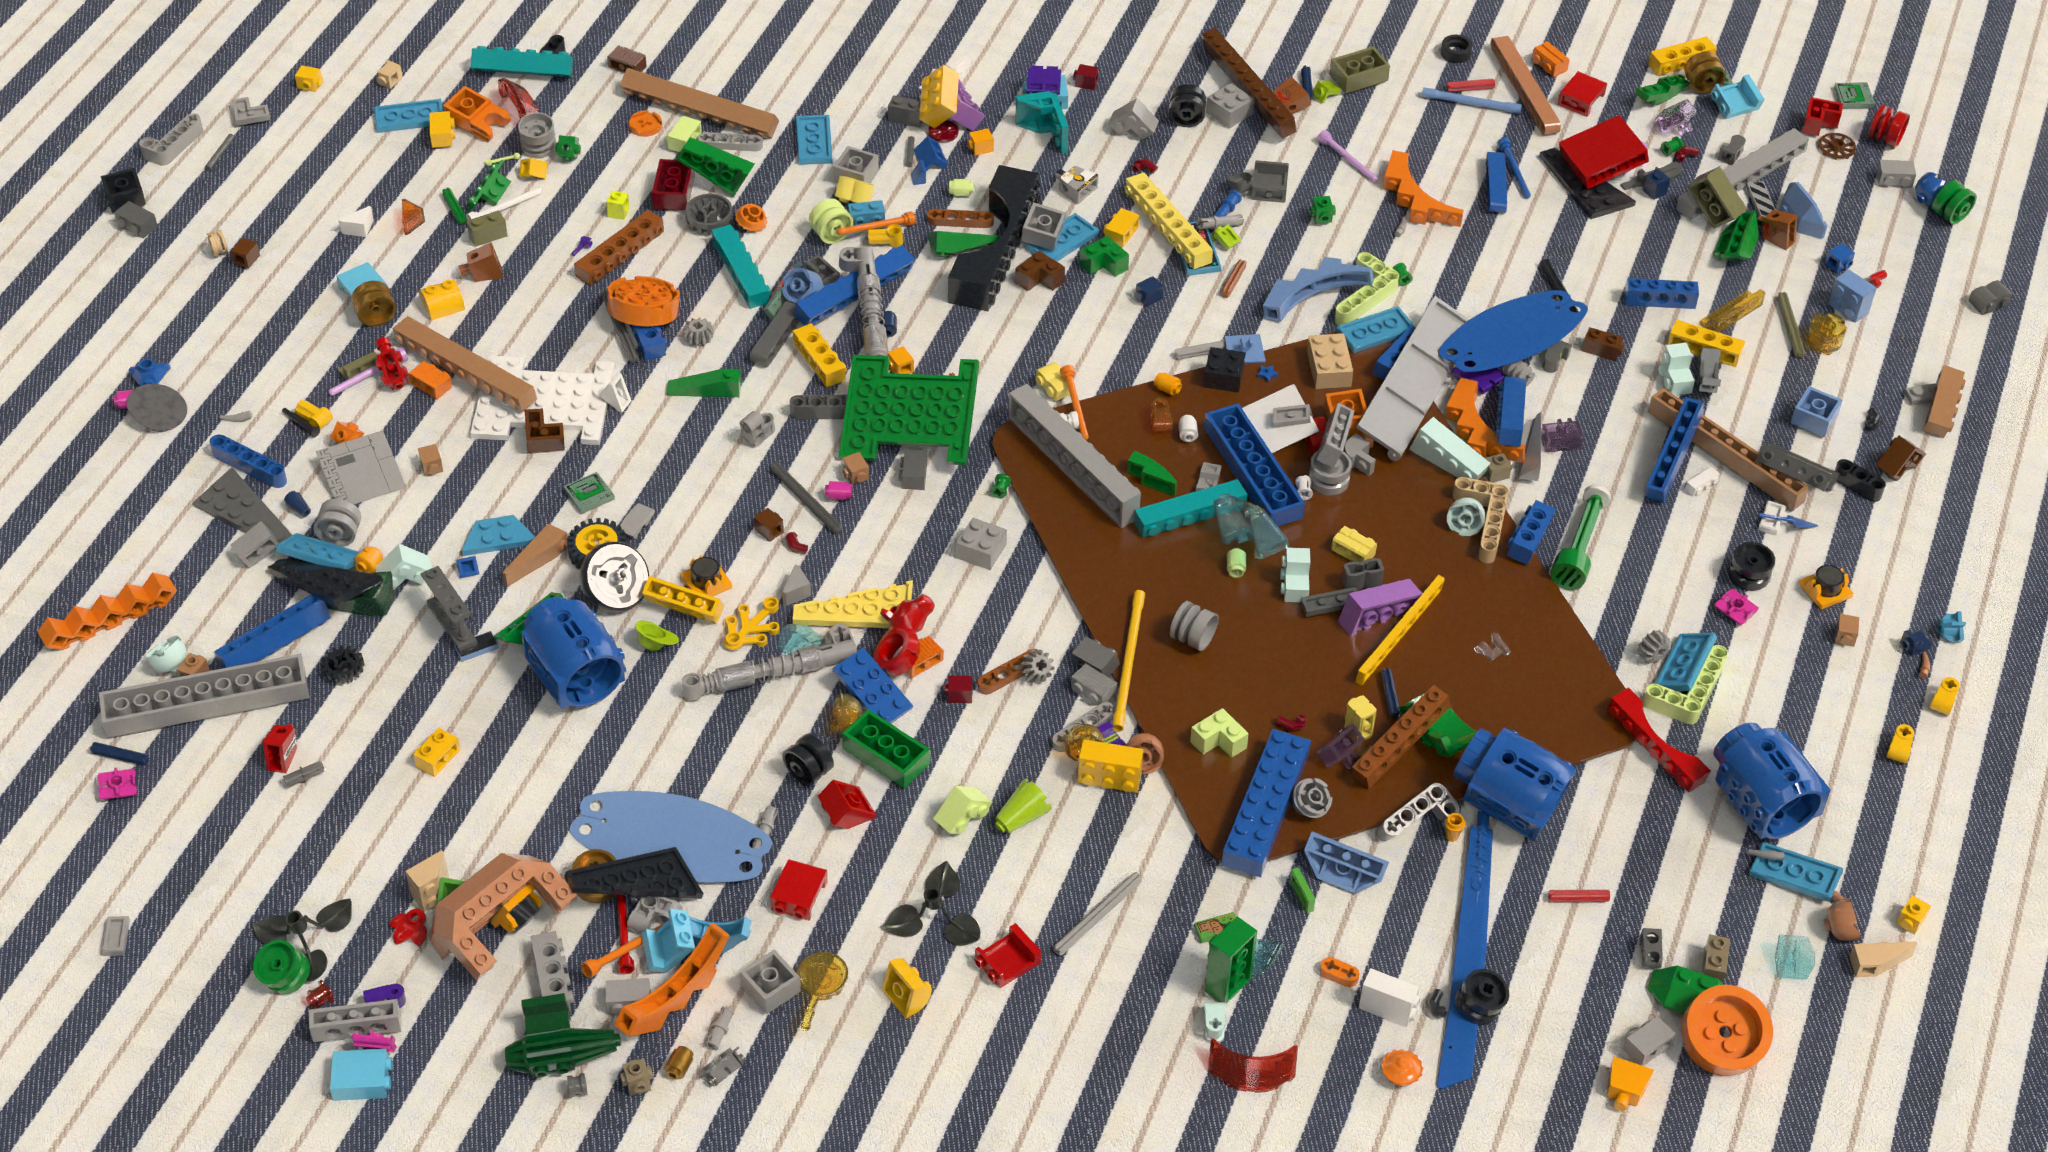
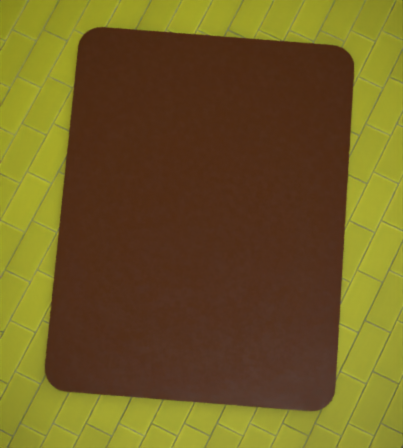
M1335 331L1327 334H1338V332ZM1308 339L1264 350L1265 363L1245 364L1239 393L1203 387L1205 366L1172 375L1179 378L1182 384L1180 392L1174 396L1157 389L1154 386L1153 380L1079 400L1089 436L1086 441L1091 443L1100 454L1104 455L1111 465L1116 467L1119 473L1125 476L1134 487L1139 489L1141 493L1140 508L1196 492V486L1204 462L1222 465L1217 485L1236 480V477L1204 430L1205 413L1237 403L1243 408L1292 384H1295L1304 403L1310 404L1313 418L1323 416L1328 421L1325 411V394L1362 389L1366 407H1368L1384 381L1373 375L1376 361L1394 341L1357 353H1353L1348 347L1353 368L1351 387L1315 389L1307 354ZM1273 365V370L1278 373V377L1271 378L1269 382L1264 378H1257L1260 366L1269 367ZM1434 401L1400 460H1391L1387 455L1389 450L1374 440L1373 447L1369 450V456L1376 460L1374 472L1370 476L1354 467L1351 469L1349 486L1344 492L1337 495H1324L1316 492L1310 486L1313 495L1309 500H1303L1305 502L1303 519L1272 529L1268 528L1247 496L1245 508L1143 538L1134 522L1120 528L1011 420L1002 424L994 434V453L1005 474L1010 477L1015 493L1092 638L1098 640L1104 647L1114 649L1118 654L1117 657L1120 665L1112 673L1118 687L1120 685L1134 591L1142 590L1145 592L1127 704L1142 732L1155 736L1162 743L1164 758L1161 768L1203 847L1213 858L1222 862L1224 847L1272 729L1311 740L1309 757L1299 782L1307 778L1322 780L1328 785L1327 790L1330 797H1332V804L1325 815L1311 818L1299 815L1294 810L1291 800L1268 861L1305 850L1311 832L1338 840L1379 827L1381 823L1434 783L1442 784L1456 802L1463 800L1468 784L1456 778L1453 773L1466 748L1450 757H1444L1436 754L1435 748L1432 746L1428 748L1418 739L1370 789L1354 778L1352 766L1403 716L1401 712L1398 718H1391L1389 716L1380 676L1383 668H1389L1392 672L1399 706L1424 694L1435 685L1449 696L1450 707L1455 714L1475 731L1482 728L1497 737L1504 727L1515 730L1520 736L1534 741L1537 745L1551 751L1561 760L1568 761L1572 765L1625 749L1636 741L1632 734L1626 731L1623 725L1607 710L1611 698L1626 688L1556 583L1551 579L1550 574L1535 552L1528 565L1507 556L1510 549L1507 547L1510 538L1513 537L1517 527L1507 510L1505 509L1496 558L1492 563H1483L1478 556L1484 525L1477 534L1472 536H1461L1459 532L1450 529L1447 523V513L1451 504L1456 501L1453 498L1455 480L1458 477L1409 450L1420 429L1432 417L1455 434ZM1072 403L1053 408L1059 413L1064 414L1074 411ZM1184 415H1191L1197 421L1198 437L1192 442H1185L1180 439L1178 423ZM1304 438L1272 453L1296 490L1295 480L1299 476H1309L1310 463L1313 456L1310 454ZM1134 451L1153 459L1177 481L1175 497L1141 484V478L1127 473L1128 459ZM1484 476L1478 479L1481 481H1487ZM1483 507L1484 510H1485V520H1486L1488 507ZM1344 526L1355 529L1362 536L1369 537L1377 543L1376 554L1373 558L1381 559L1384 567L1381 585L1410 578L1417 588L1424 593L1438 575L1445 579L1441 592L1363 685L1355 682L1358 670L1406 613L1397 617L1392 615L1384 623L1379 621L1373 623L1370 629L1366 631L1360 629L1356 631L1357 635L1350 637L1338 623L1342 610L1306 617L1301 603L1285 602L1284 594H1281V583H1284V580H1280V570L1284 568L1282 567V555L1286 556V548H1310L1309 596L1345 589L1341 581L1343 566L1352 561L1331 550L1333 537ZM1234 548L1241 549L1246 553V571L1239 578L1231 577L1227 571V553ZM1185 601L1200 606L1201 611L1207 609L1219 617L1214 636L1203 651L1188 646L1187 641L1182 643L1178 639L1175 640L1170 637L1169 633L1173 618ZM1364 695L1368 699L1369 704L1371 703L1377 711L1373 735L1357 743L1351 737L1352 735H1349L1344 730L1348 701ZM1222 708L1249 733L1247 749L1232 758L1219 745L1202 754L1190 742L1192 727ZM1280 715L1289 720H1296L1298 715H1303L1307 719L1306 726L1295 731H1289L1276 725V721ZM1431 790L1432 796L1438 798V794ZM1416 802L1417 807L1423 810L1422 804ZM1401 813L1402 819L1407 818L1405 814Z

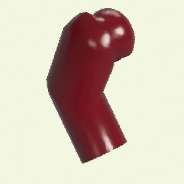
M1683 146L1676 151L1675 158L1678 162H1683L1687 155L1697 157L1699 149Z
M1143 158L1136 160L1132 168L1136 172L1148 169L1154 174L1158 166L1149 159Z
M795 532L787 533L785 541L788 548L792 551L806 554L808 545L799 543L798 535Z
M1280 715L1276 725L1289 731L1303 729L1306 726L1307 719L1303 715H1298L1296 720H1289Z

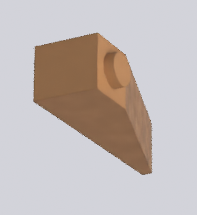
M547 524L502 572L504 585L510 586L557 558L567 549V532Z

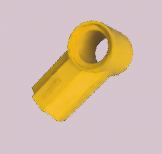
M893 224L888 226L887 229L868 230L870 245L888 244L890 247L895 248L903 245V233L900 225Z
M306 400L299 401L295 408L297 415L307 420L312 426L320 428V430L333 420V415L327 408H318Z

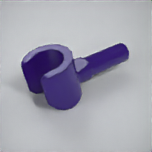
M582 236L580 244L571 254L575 256L584 246L591 248L593 242L590 240L592 238Z

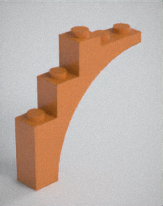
M1392 150L1385 173L1383 189L1397 191L1396 205L1411 208L1409 222L1426 225L1427 221L1461 227L1464 210L1441 203L1426 194L1415 183L1408 167L1409 153Z
M1460 378L1446 405V419L1457 422V436L1468 440L1467 444L1484 458L1487 455L1494 456L1504 453L1507 459L1523 463L1525 459V445L1521 444L1518 447L1498 444L1499 437L1495 436L1496 432L1484 423L1475 407L1478 395V382Z
M715 923L710 924L699 944L682 966L655 991L639 1001L623 1006L614 1025L629 1037L661 1030L669 1012L685 1009L693 991L709 988L717 972V969L714 967L730 935Z

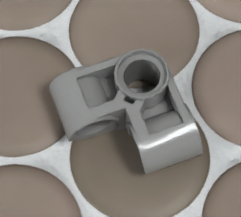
M752 411L739 422L741 437L755 446L761 445L764 440L775 432L774 417L771 413L760 414L758 411Z
M642 896L636 908L629 916L627 927L643 932L645 929H650L655 922L665 924L669 920L668 911L670 909L682 910L683 908L680 903L672 899Z

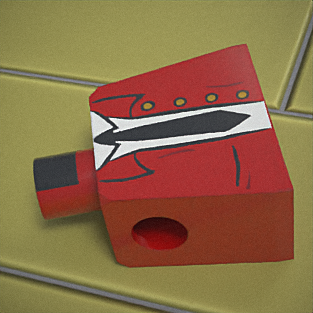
M275 725L264 739L263 748L267 771L287 773L297 750L296 728L293 725Z

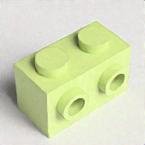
M682 116L675 123L671 132L667 134L668 149L680 152L690 137L698 140V135L702 133L701 121Z

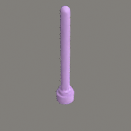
M1327 130L1319 133L1317 140L1321 144L1329 145L1371 181H1377L1378 178L1374 173L1332 140L1331 133Z
M402 347L396 349V351H400L403 357L401 362L407 361L408 356ZM374 365L331 388L329 395L334 396L380 370L377 365Z

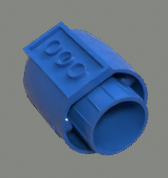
M552 597L540 602L528 613L524 622L525 630L521 631L524 656L560 709L570 705L574 707L593 705L606 698L616 689L619 683L625 681L624 672H626V667L623 663V659H625L623 650L617 648L612 635H609L604 624L598 620L594 610H590L584 602L567 600L563 597Z
M1750 722L1730 730L1716 744L1713 755L1720 764L1715 778L1716 783L1722 788L1735 810L1760 839L1765 837L1769 839L1786 837L1803 828L1813 818L1823 814L1831 789L1785 731L1780 732L1776 728L1761 729L1757 723Z
M1504 727L1496 737L1480 728L1464 751L1453 775L1468 784L1463 798L1464 801L1535 842L1562 799L1577 769L1570 762L1561 760L1554 753L1537 745L1534 741L1520 736L1515 730Z

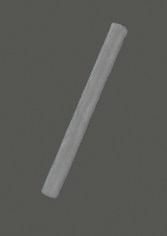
M1137 872L1131 874L1054 945V952L1059 956L1063 955L1142 882V876Z

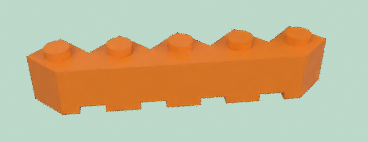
M152 572L142 587L126 583L116 598L100 595L91 609L74 606L64 620L47 617L38 630V634L46 647L64 650L69 648V644L78 640L83 642L96 636V632L103 629L108 631L120 626L122 621L126 619L141 617L147 614L149 609L156 606L159 608L166 606L177 590L168 576Z

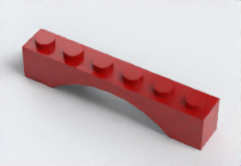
M1629 687L1611 698L1607 708L1610 714L1623 725L1626 731L1632 734L1637 742L1650 753L1652 758L1656 759L1664 767L1667 773H1670L1681 787L1689 793L1706 782L1711 770L1698 757L1673 748L1655 733L1646 719L1642 700Z

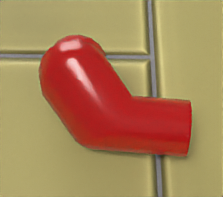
M1881 270L1871 274L1869 283L1879 288L1882 284L1880 280L1887 278V272Z

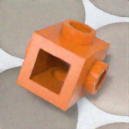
M337 421L330 438L340 444L363 437L364 432L359 430V426L352 422Z

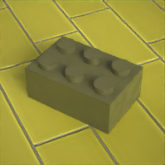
M1372 46L1331 59L1329 75L1346 94L1388 81L1390 64Z
M1720 166L1698 176L1686 185L1713 228L1735 220L1747 210L1744 202Z

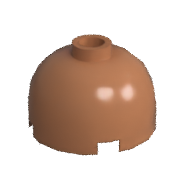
M1140 733L1128 740L1127 747L1144 749L1142 774L1153 773L1161 767L1164 749L1162 743L1155 736L1149 733Z
M1847 898L1834 902L1827 911V919H1824L1827 932L1831 931L1833 936L1840 941L1847 942L1860 939L1859 929H1856L1857 920L1850 899Z

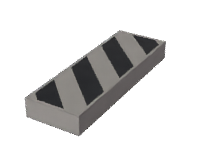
M1747 182L1746 189L1758 217L1760 215L1766 217L1772 210H1775V207L1764 182Z

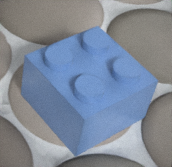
M1848 269L1835 279L1828 305L1856 323L1869 313L1877 287Z
M1809 386L1794 409L1791 424L1825 437L1839 415L1843 400Z

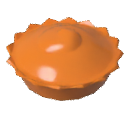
M746 204L736 210V221L743 229L755 232L758 230L762 231L768 223L764 210L758 205Z
M1403 1049L1387 1053L1386 1057L1382 1059L1383 1063L1381 1065L1382 1073L1386 1078L1398 1086H1408L1418 1081L1424 1069L1422 1061L1418 1059L1417 1055Z

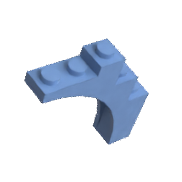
M1324 257L1318 270L1301 268L1294 281L1277 279L1263 304L1265 320L1282 322L1295 305L1318 292L1330 288L1347 285H1372L1374 282L1372 267L1342 264L1341 259Z

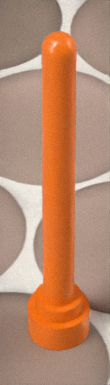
M910 211L897 218L837 229V234L845 235L887 227L893 224L911 226L915 225V215Z
M1065 365L1060 368V374L1067 382L1074 411L1078 414L1079 431L1083 438L1088 440L1089 436L1073 380L1075 370L1072 365Z
M659 925L652 930H658L662 925ZM642 935L597 960L588 959L581 963L583 974L587 978L597 975L602 966L642 945Z

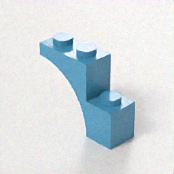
M688 915L695 947L699 944L708 926L713 923L730 935L721 952L722 954L733 949L742 941L747 940L751 933V920L747 917L732 922L716 923L699 920Z

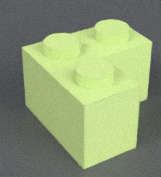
M1222 708L1192 727L1190 742L1202 754L1219 745L1232 758L1247 749L1249 733Z
M954 786L933 819L950 834H961L966 830L971 818L982 819L986 816L993 802L977 788Z

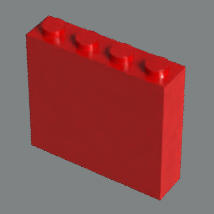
M1620 115L1558 142L1561 156L1587 189L1649 162L1647 148Z

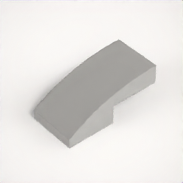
M1204 462L1196 491L1216 486L1219 481L1222 465Z
M638 503L620 524L622 530L624 529L625 535L636 539L642 527H647L655 510Z

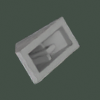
M794 565L782 591L783 605L785 606L811 596L810 582L799 565Z

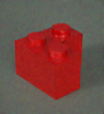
M1810 97L1802 133L1819 136L1821 126L1838 129L1844 103Z

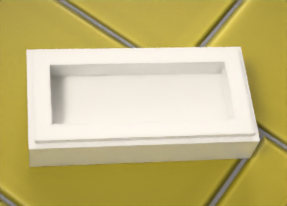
M1768 501L1763 514L1783 517L1786 506ZM1762 517L1758 530L1777 535L1781 520Z

